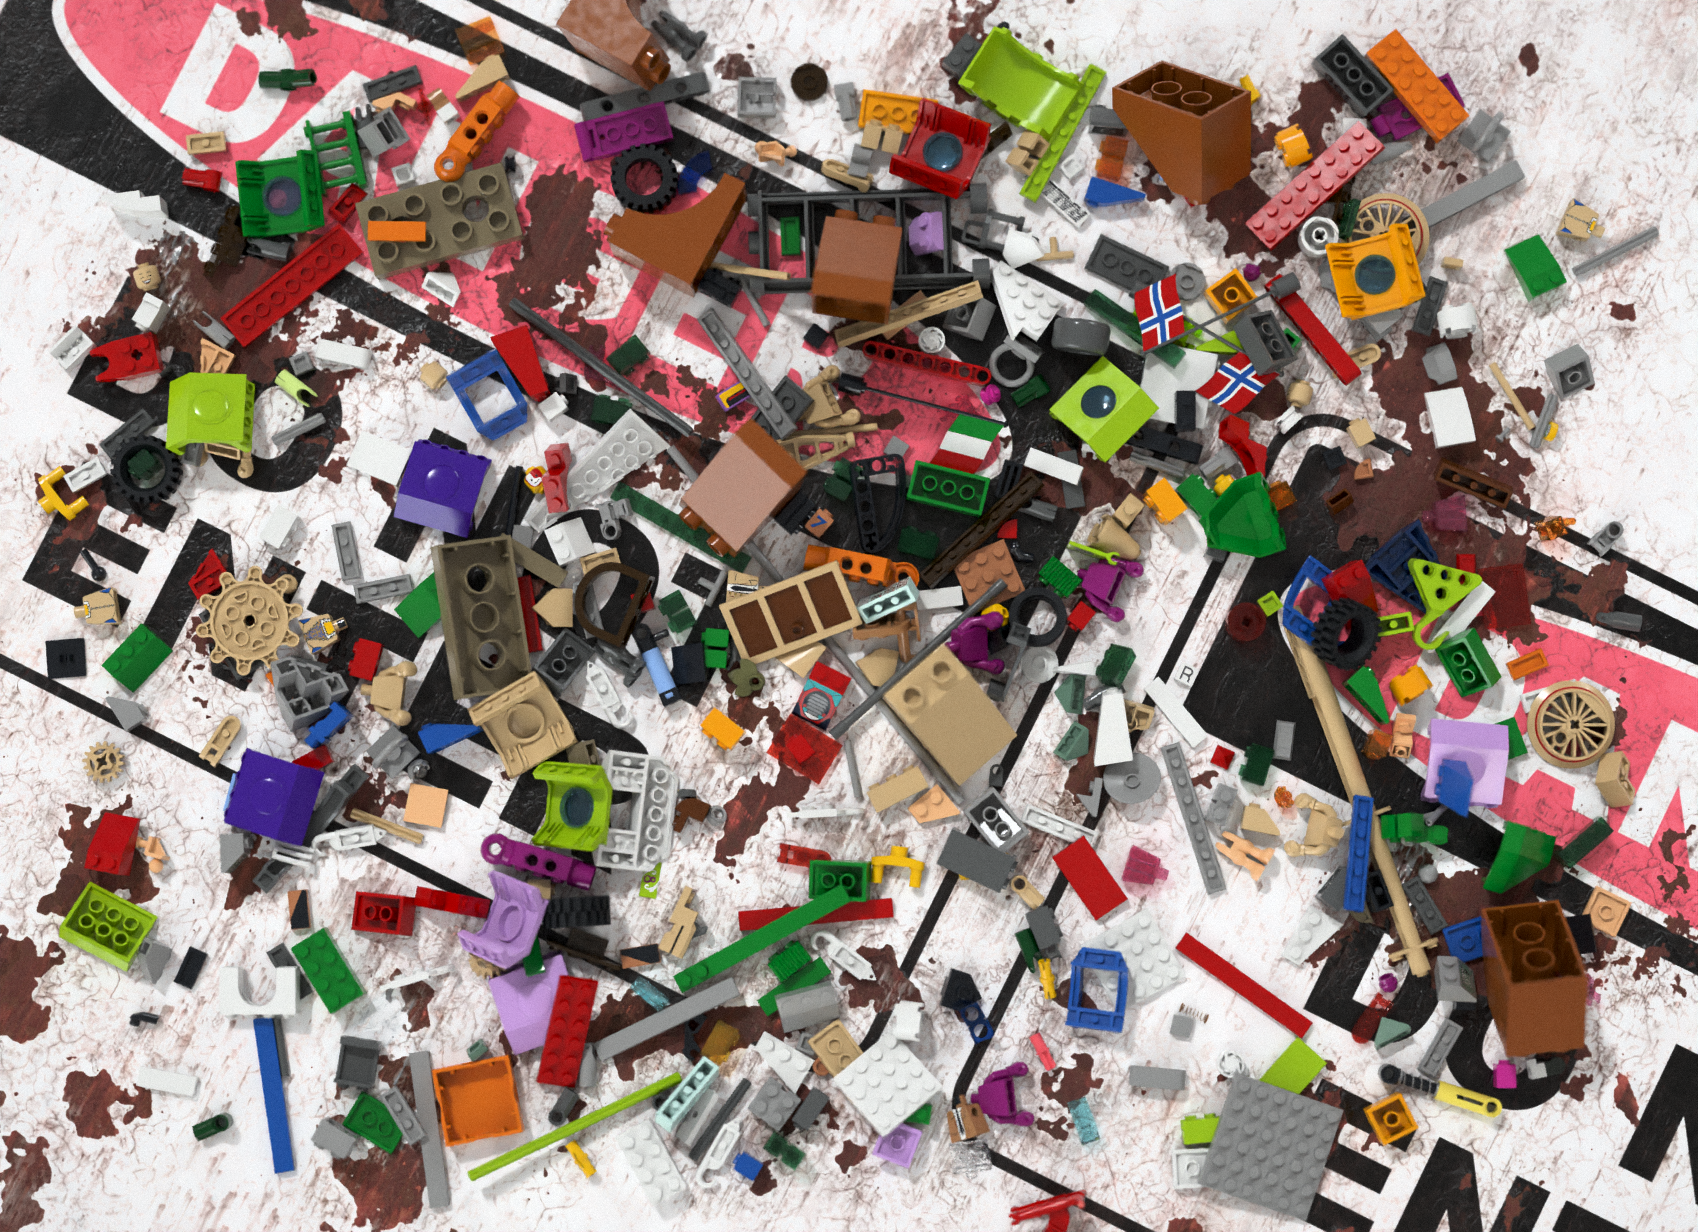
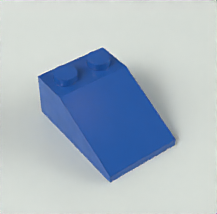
M429 723L422 726V731H419L418 734L427 753L433 755L484 730L481 726L476 727L475 725H434V723Z
M1442 759V765H1438L1437 776H1439V783H1435L1434 795L1437 796L1440 803L1463 817H1467L1474 782L1471 772L1465 761Z

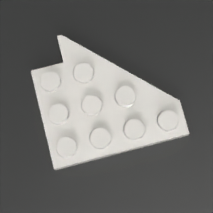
M1000 261L991 273L990 278L1010 338L1014 341L1021 331L1037 342L1064 302L1003 261Z

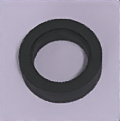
M1041 587L1029 588L1018 594L1013 600L1009 610V626L1011 628L1013 622L1020 624L1018 618L1019 611L1027 602L1043 600L1049 603L1056 613L1054 627L1042 635L1030 634L1026 644L1031 647H1044L1055 642L1064 631L1067 618L1066 608L1061 598L1053 591Z

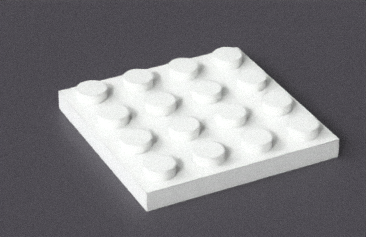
M1148 908L1080 945L1081 948L1087 947L1122 953L1128 967L1126 1009L1186 976ZM1093 969L1112 1004L1116 1007L1118 972Z
M892 1030L833 1078V1082L883 1138L943 1089L942 1085L900 1039H896L895 1035H892Z

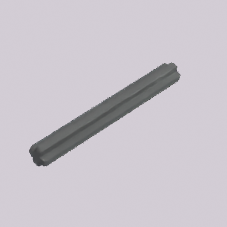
M742 1079L688 1155L694 1161L698 1160L752 1084L748 1079Z

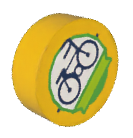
M1549 422L1543 439L1550 442L1554 440L1558 432L1557 423Z

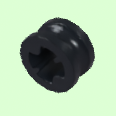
M505 156L506 173L510 171L516 173L515 156H512V158Z

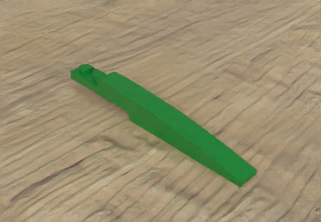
M843 884L673 977L683 993L852 900Z

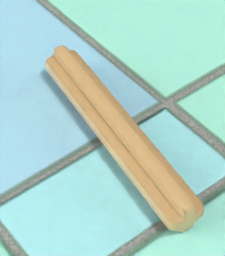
M353 808L350 817L369 825L374 824L375 827L420 844L423 840L424 835L357 808Z

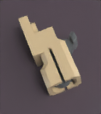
M685 886L669 920L674 925L670 932L664 934L658 947L683 959L691 940L706 934L708 926L701 927L695 922L699 913L686 907V903L690 904L695 895L692 893L693 888Z

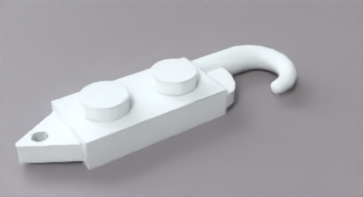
M587 661V675L585 677L609 721L615 728H628L633 721L632 713L628 712V720L625 723L618 721L614 713L621 707L620 698L603 667L600 668Z
M822 805V809L814 810V806H805L799 812L786 814L787 818L799 817V819L852 816L863 814L864 809H833V805Z
M374 824L336 830L335 832L315 836L311 847L316 855L326 856V852L318 850L317 845L319 842L329 840L335 850L341 851L375 845L387 831L375 827Z
M818 930L812 934L810 944L815 951L818 950L815 940L820 936L824 937L830 942L827 950L829 957L859 980H876L871 968L872 964L829 931Z
M449 964L424 971V968L412 971L413 975L406 977L405 973L394 976V981L379 987L381 991L389 988H398L454 970L455 966Z
M739 1117L727 1124H723L698 1167L695 1177L701 1187L711 1188L717 1183L716 1179L711 1183H706L702 1177L707 1168L717 1170L723 1165L741 1134L739 1132Z

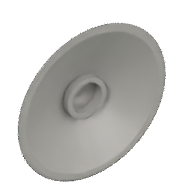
M1132 753L1133 760L1107 765L1103 774V784L1112 798L1122 803L1135 804L1143 802L1155 794L1161 781L1160 770L1157 764L1144 754Z

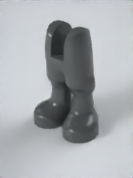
M661 10L658 15L667 23L663 26L656 20H653L651 26L666 40L667 44L676 46L681 51V58L685 62L690 61L697 52L696 48L700 49L708 34L703 30L697 33L691 31L685 22ZM679 36L685 37L692 45L685 43Z
M598 638L593 648L600 658L611 666L622 670L625 674L623 684L627 688L634 684L646 666V662L642 658L632 655L626 648L618 647Z

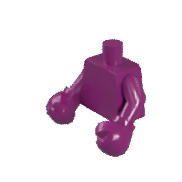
M1111 557V560L1117 562V565H1111L1106 559H1103L1098 563L1092 562L1088 570L1080 568L1077 576L1083 580L1082 588L1086 590L1085 595L1090 603L1100 609L1112 622L1118 623L1125 618V612L1121 608L1111 605L1115 600L1125 574L1132 578L1141 577L1144 574L1143 565L1139 562L1122 561Z
M993 611L979 617L966 618L958 628L951 631V641L946 642L944 645L959 659L961 664L970 668L983 669V671L994 675L1001 674L1005 669L1004 661L1001 659L988 660L987 627L990 630L1001 627L1004 621L1003 615Z
M1017 1061L1005 1069L992 1072L984 1079L983 1085L978 1086V1093L971 1094V1104L978 1103L982 1113L987 1114L988 1118L998 1124H1013L1022 1127L1031 1126L1035 1119L1033 1113L1026 1110H1021L1017 1113L1013 1076H1025L1029 1070L1028 1066L1024 1062Z

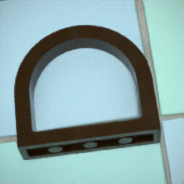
M616 562L603 563L592 568L582 578L576 590L574 602L578 621L590 634L625 649L655 577ZM610 572L623 573L640 581L617 635L597 627L590 620L586 611V595L591 584L600 576Z

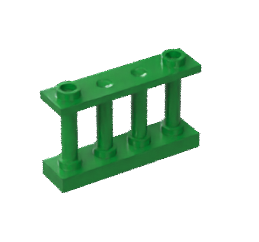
M350 110L342 112L343 118L340 121L312 127V123L309 120H305L306 127H303L305 137L309 138L311 149L317 151L321 193L324 197H328L327 189L351 183L359 184L361 189L369 187L354 119ZM340 128L347 131L348 136L345 139L316 145L314 134ZM345 146L351 148L352 154L349 157L325 163L320 162L319 152ZM350 164L355 166L356 173H353L352 176L326 182L324 180V170Z

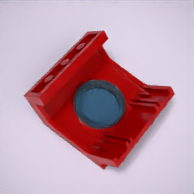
M922 98L919 102L914 128L901 155L894 154L891 157L889 173L958 199L970 186L991 139V136H989L991 124Z

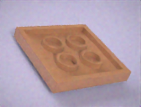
M1004 539L973 551L954 568L969 607L999 578L1008 585L1007 588L988 602L980 611L993 604H999L1016 597L1025 590Z

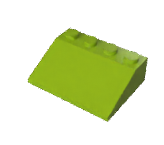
M89 882L59 927V937L128 972L137 958V953L144 938L148 937L158 916Z

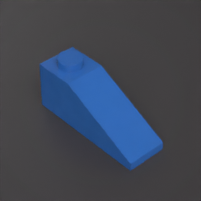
M1092 176L1084 202H1087L1086 205L1093 208L1098 206L1107 207L1144 201L1146 194Z

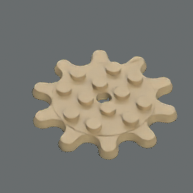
M259 566L250 567L248 576L244 581H236L231 573L224 572L219 577L222 585L221 594L218 596L204 594L200 597V605L210 612V619L206 623L197 626L196 634L201 638L211 637L215 640L216 646L210 654V659L214 663L218 664L226 657H233L237 662L236 669L240 675L249 674L251 665L255 660H262L267 668L271 669V662L279 660L276 653L279 646L295 647L299 644V636L289 629V622L293 618L300 617L303 613V608L298 603L287 604L284 601L283 594L289 587L287 579L278 578L272 584H265L262 580V569ZM250 615L255 619V624L252 626H248L245 621Z

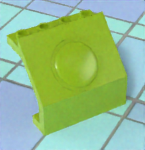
M190 372L171 381L166 449L181 456L186 453V444L226 443L245 453L252 451L255 384L246 380L247 374Z

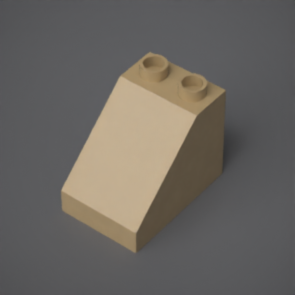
M944 643L885 693L883 700L958 787L1017 736L974 678Z

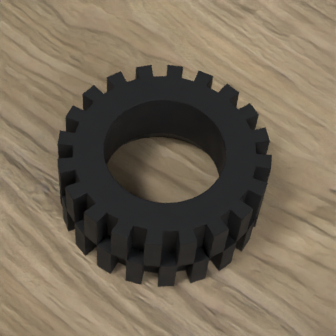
M640 144L638 148L635 145L630 146L631 150L628 152L626 149L622 151V156L620 158L617 156L615 159V166L612 165V175L610 176L615 196L624 208L627 207L640 213L649 212V214H655V210L660 212L664 210L663 207L665 205L669 206L672 203V197L675 198L677 194L676 189L679 186L675 163H673L669 154H665V150L662 148L658 150L655 145L650 144V147H646L645 144ZM651 162L657 165L663 173L661 186L650 195H638L632 192L626 184L628 171L637 163Z
M138 435L139 438L131 437L129 438L130 442L120 444L122 447L120 451L116 449L114 452L117 456L116 459L111 460L114 468L110 469L111 475L114 476V479H112L113 483L118 486L117 489L120 493L135 502L150 505V503H160L161 499L166 501L170 498L168 496L170 493L174 494L177 491L175 489L176 485L180 486L181 484L179 477L180 475L183 476V470L180 469V466L183 464L180 463L179 455L166 449V442L155 436L149 435L146 437L145 435ZM144 453L158 454L165 465V473L162 480L151 488L138 487L131 477L133 462Z
M1339 598V601H1331L1332 606L1326 605L1324 613L1319 612L1317 615L1320 619L1318 622L1314 621L1313 626L1316 629L1311 631V636L1315 639L1311 641V646L1315 647L1313 651L1321 660L1345 671H1350V669L1356 670L1358 665L1363 666L1366 664L1365 659L1370 660L1373 657L1371 655L1372 650L1376 652L1378 647L1375 644L1381 640V637L1378 636V633L1382 632V627L1378 626L1381 620L1377 617L1378 614L1370 607L1350 598ZM1351 619V632L1347 640L1337 647L1339 634L1344 625Z
M610 896L547 899L549 902L542 918L543 929L611 925Z

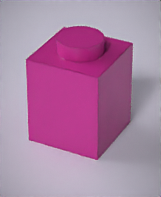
M1498 1060V1063H1493V1087L1517 1088L1516 1064L1510 1063V1060Z

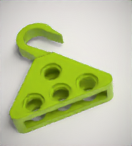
M1412 558L1408 561V567L1426 608V614L1414 626L1412 638L1418 647L1433 650L1442 644L1450 632L1445 631L1431 643H1424L1420 636L1421 630L1482 583V578L1478 574ZM1425 565L1429 566V573L1427 575L1423 573ZM1443 570H1446L1447 577L1443 580L1441 573ZM1463 574L1465 582L1460 584L1459 577ZM1441 588L1442 596L1437 598L1436 591Z

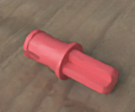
M1040 1032L1029 1037L1037 1052L1036 1056L1039 1055L1045 1069L1049 1071L1055 1068L1056 1063L1048 1050L1050 1048H1047Z

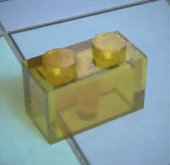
M719 1019L700 1054L721 1065L722 1061L726 1063L731 1055V1052L728 1051L732 1044L735 1046L741 1036L738 1034L739 1029Z

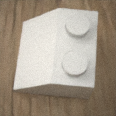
M581 517L544 530L560 567L580 560L579 558L596 553Z

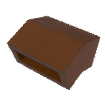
M1344 488L1326 500V507L1334 516L1352 504L1354 500L1350 492Z

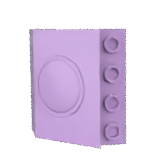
M1431 718L1427 728V735H1430V749L1426 780L1421 792V801L1429 803L1439 802L1437 796L1434 795L1435 783H1439V776H1437L1438 765H1442V759L1465 761L1474 779L1470 807L1498 808V805H1502L1509 753L1508 726Z
M493 870L488 873L494 889L495 897L482 929L475 934L466 930H462L457 934L463 950L507 969L530 953L549 900L541 897L538 888Z
M562 950L560 952L552 951L543 955L546 970L544 973L527 977L524 964L521 963L507 968L506 972L501 971V976L499 977L497 974L494 975L493 979L489 976L488 982L514 1055L544 1045L559 974L569 976Z

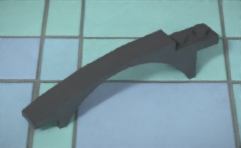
M353 764L340 780L335 781L331 785L326 797L311 815L302 846L311 847L314 837L322 834L346 807L348 801L370 777L357 764ZM285 848V849H288V850H292V851H295V852H299V853L304 854L303 852H300V851H296V850H293V849ZM278 852V853H277V854H279V855L286 856V857H289V858H293V859H297V860L300 859V858H298V857L290 856V855H288V854H284V853H281V852ZM270 859L253 879V882L267 894L292 868L293 864Z

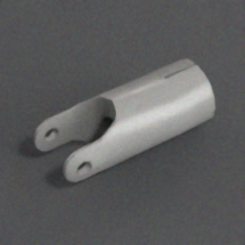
M1410 141L1383 144L1385 149L1370 163L1375 165L1395 159L1403 152L1411 150L1412 143Z
M202 311L211 320L212 324L209 327H203L193 320L194 324L223 349H228L236 337L209 314Z
M592 1042L585 1043L582 1053L579 1086L596 1087L597 1057Z

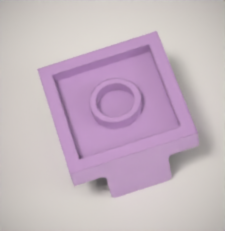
M901 1123L885 1138L880 1134L878 1135L872 1155L909 1169L922 1131L908 1124Z

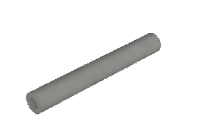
M743 274L738 276L737 279L740 281V285L763 327L769 326L770 322L753 292H750V285Z
M846 740L843 743L854 797H861L862 793L851 740Z

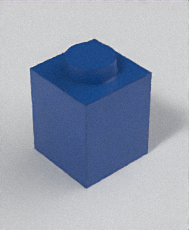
M743 1151L742 1155L738 1153L732 1162L735 1164L733 1169L751 1181L755 1179L764 1164L746 1151Z

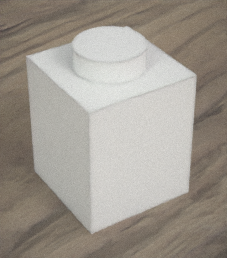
M555 392L541 402L538 407L551 423L569 410L566 406L569 402L563 394L559 396Z

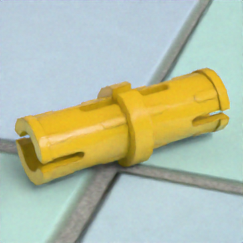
M1046 958V962L1044 959L1038 961L1041 974L1039 979L1043 985L1044 998L1049 999L1050 995V999H1053L1057 994L1055 992V976L1052 974L1050 959Z
M575 1139L565 1146L574 1158V1163L578 1164L586 1178L597 1172L587 1158V1153L583 1152Z

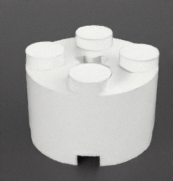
M1313 217L1309 219L1298 234L1300 249L1307 256L1314 259L1327 256L1325 245L1338 242V227L1331 219L1326 217ZM1321 235L1322 238L1317 240L1315 236Z
M1470 302L1463 303L1458 307L1445 305L1442 306V311L1437 313L1441 338L1446 335V339L1467 337L1468 332L1472 331V334H1475L1479 331L1475 307Z
M900 1000L899 1004H895L894 1016H897V1022L893 1023L892 1035H895L896 1039L920 1042L921 1037H917V1035L922 1033L924 1011H921L920 1007H924V1003Z

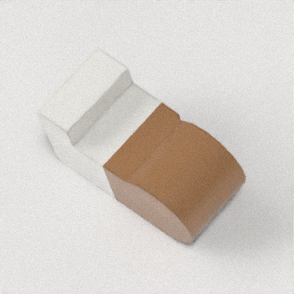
M439 87L427 95V98L446 126L460 117L455 107Z

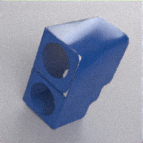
M977 1001L959 1011L966 1025L969 1026L968 1029L975 1045L994 1036V1032ZM974 1007L978 1010L979 1015L976 1020L970 1021L966 1018L965 1011L967 1008ZM979 1024L985 1025L988 1029L987 1035L983 1038H979L974 1034V1028Z

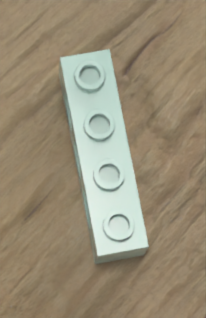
M704 1056L656 1112L655 1122L671 1133L717 1079L719 1067Z

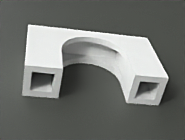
M223 966L219 968V1014H226V1018H237V1014H245V1018H256V1015H264V1018H275V1015H282L283 1018H294V1015L300 1013V966H280L276 968V992L273 999L265 1005L256 1004L246 996L243 986V966Z

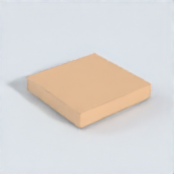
M410 783L403 821L442 828L449 790Z
M1595 886L1582 915L1591 914L1594 928L1612 937H1616L1632 903L1599 886Z

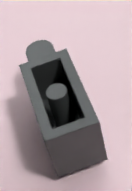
M1045 905L1025 913L1039 950H1045L1050 962L1057 957L1059 959L1062 958L1057 943L1061 942L1060 937L1063 934L1059 926L1055 927L1053 919L1056 917L1052 907L1048 909V906ZM1054 945L1056 950L1049 952L1047 947Z

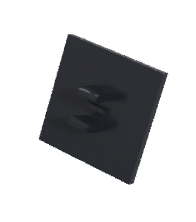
M84 638L45 641L48 679L87 676Z
M703 642L671 647L675 685L707 681Z
M1591 914L1565 917L1579 954L1596 953L1597 948Z

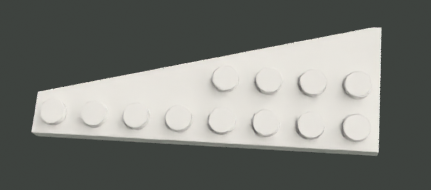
M629 409L568 472L567 497L569 510L567 512L549 513L546 497H544L524 518L525 521L536 531L541 532L558 521L557 519L572 512L575 510V507L583 502L586 503L592 496L603 492L623 479V476L634 469L637 470L641 467L640 465L649 459H654L657 454L665 449H669L671 446L635 412Z

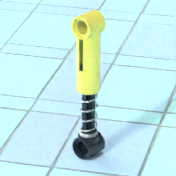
M1383 1064L1378 1069V1077L1384 1083L1393 1085L1403 1084V1087L1406 1085L1412 1087L1411 1089L1415 1088L1420 1090V1092H1427L1428 1095L1433 1094L1436 1100L1488 1117H1497L1502 1111V1105L1496 1098L1441 1080L1434 1083L1430 1079L1425 1080L1421 1076H1414L1412 1073L1406 1074L1405 1071H1401V1068L1391 1064ZM1390 1068L1393 1071V1076L1390 1079H1386L1384 1072ZM1467 1097L1470 1099H1474L1480 1101L1479 1105L1465 1101L1463 1100V1098ZM1489 1102H1493L1495 1105L1492 1112H1488L1486 1109Z

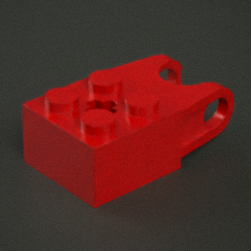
M152 332L115 340L89 351L92 357H107L109 360L108 369L95 377L96 382L129 381L158 374L164 370L157 335ZM139 353L142 354L140 360L136 358Z

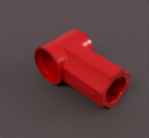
M185 168L182 175V184L200 187L207 191L219 192L222 172L211 169L202 171Z

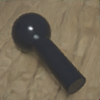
M86 548L80 551V554L92 570V578L98 582L103 581L107 576L105 568L97 565Z

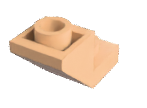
M400 92L373 100L372 102L377 113L388 107H391L394 112L398 103L399 107L406 111L410 109L415 111L418 107L416 100Z
M1396 713L1392 729L1390 756L1409 759L1413 745L1412 733L1416 722V715Z

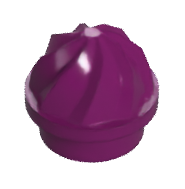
M1246 263L1245 268L1243 267V277L1248 282L1257 280L1261 275V267Z
M1392 973L1383 974L1378 978V985L1384 992L1391 993L1396 990L1398 980Z

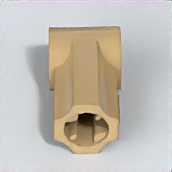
M1015 875L1010 879L1011 889L1033 910L1046 899L1024 876ZM1021 878L1024 881V886L1021 889H1016L1014 882L1016 879Z

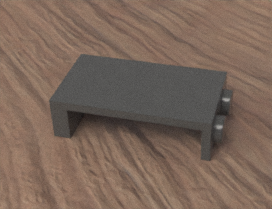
M1013 622L1007 642L1020 648L1006 684L991 678L986 695L991 700L1004 702L1026 647L1031 628Z
M953 827L936 864L998 893L1002 889L1006 890L1010 881L1007 878L1010 871L1014 873L1018 864L1015 861L1017 856L1004 853L961 833L960 829Z

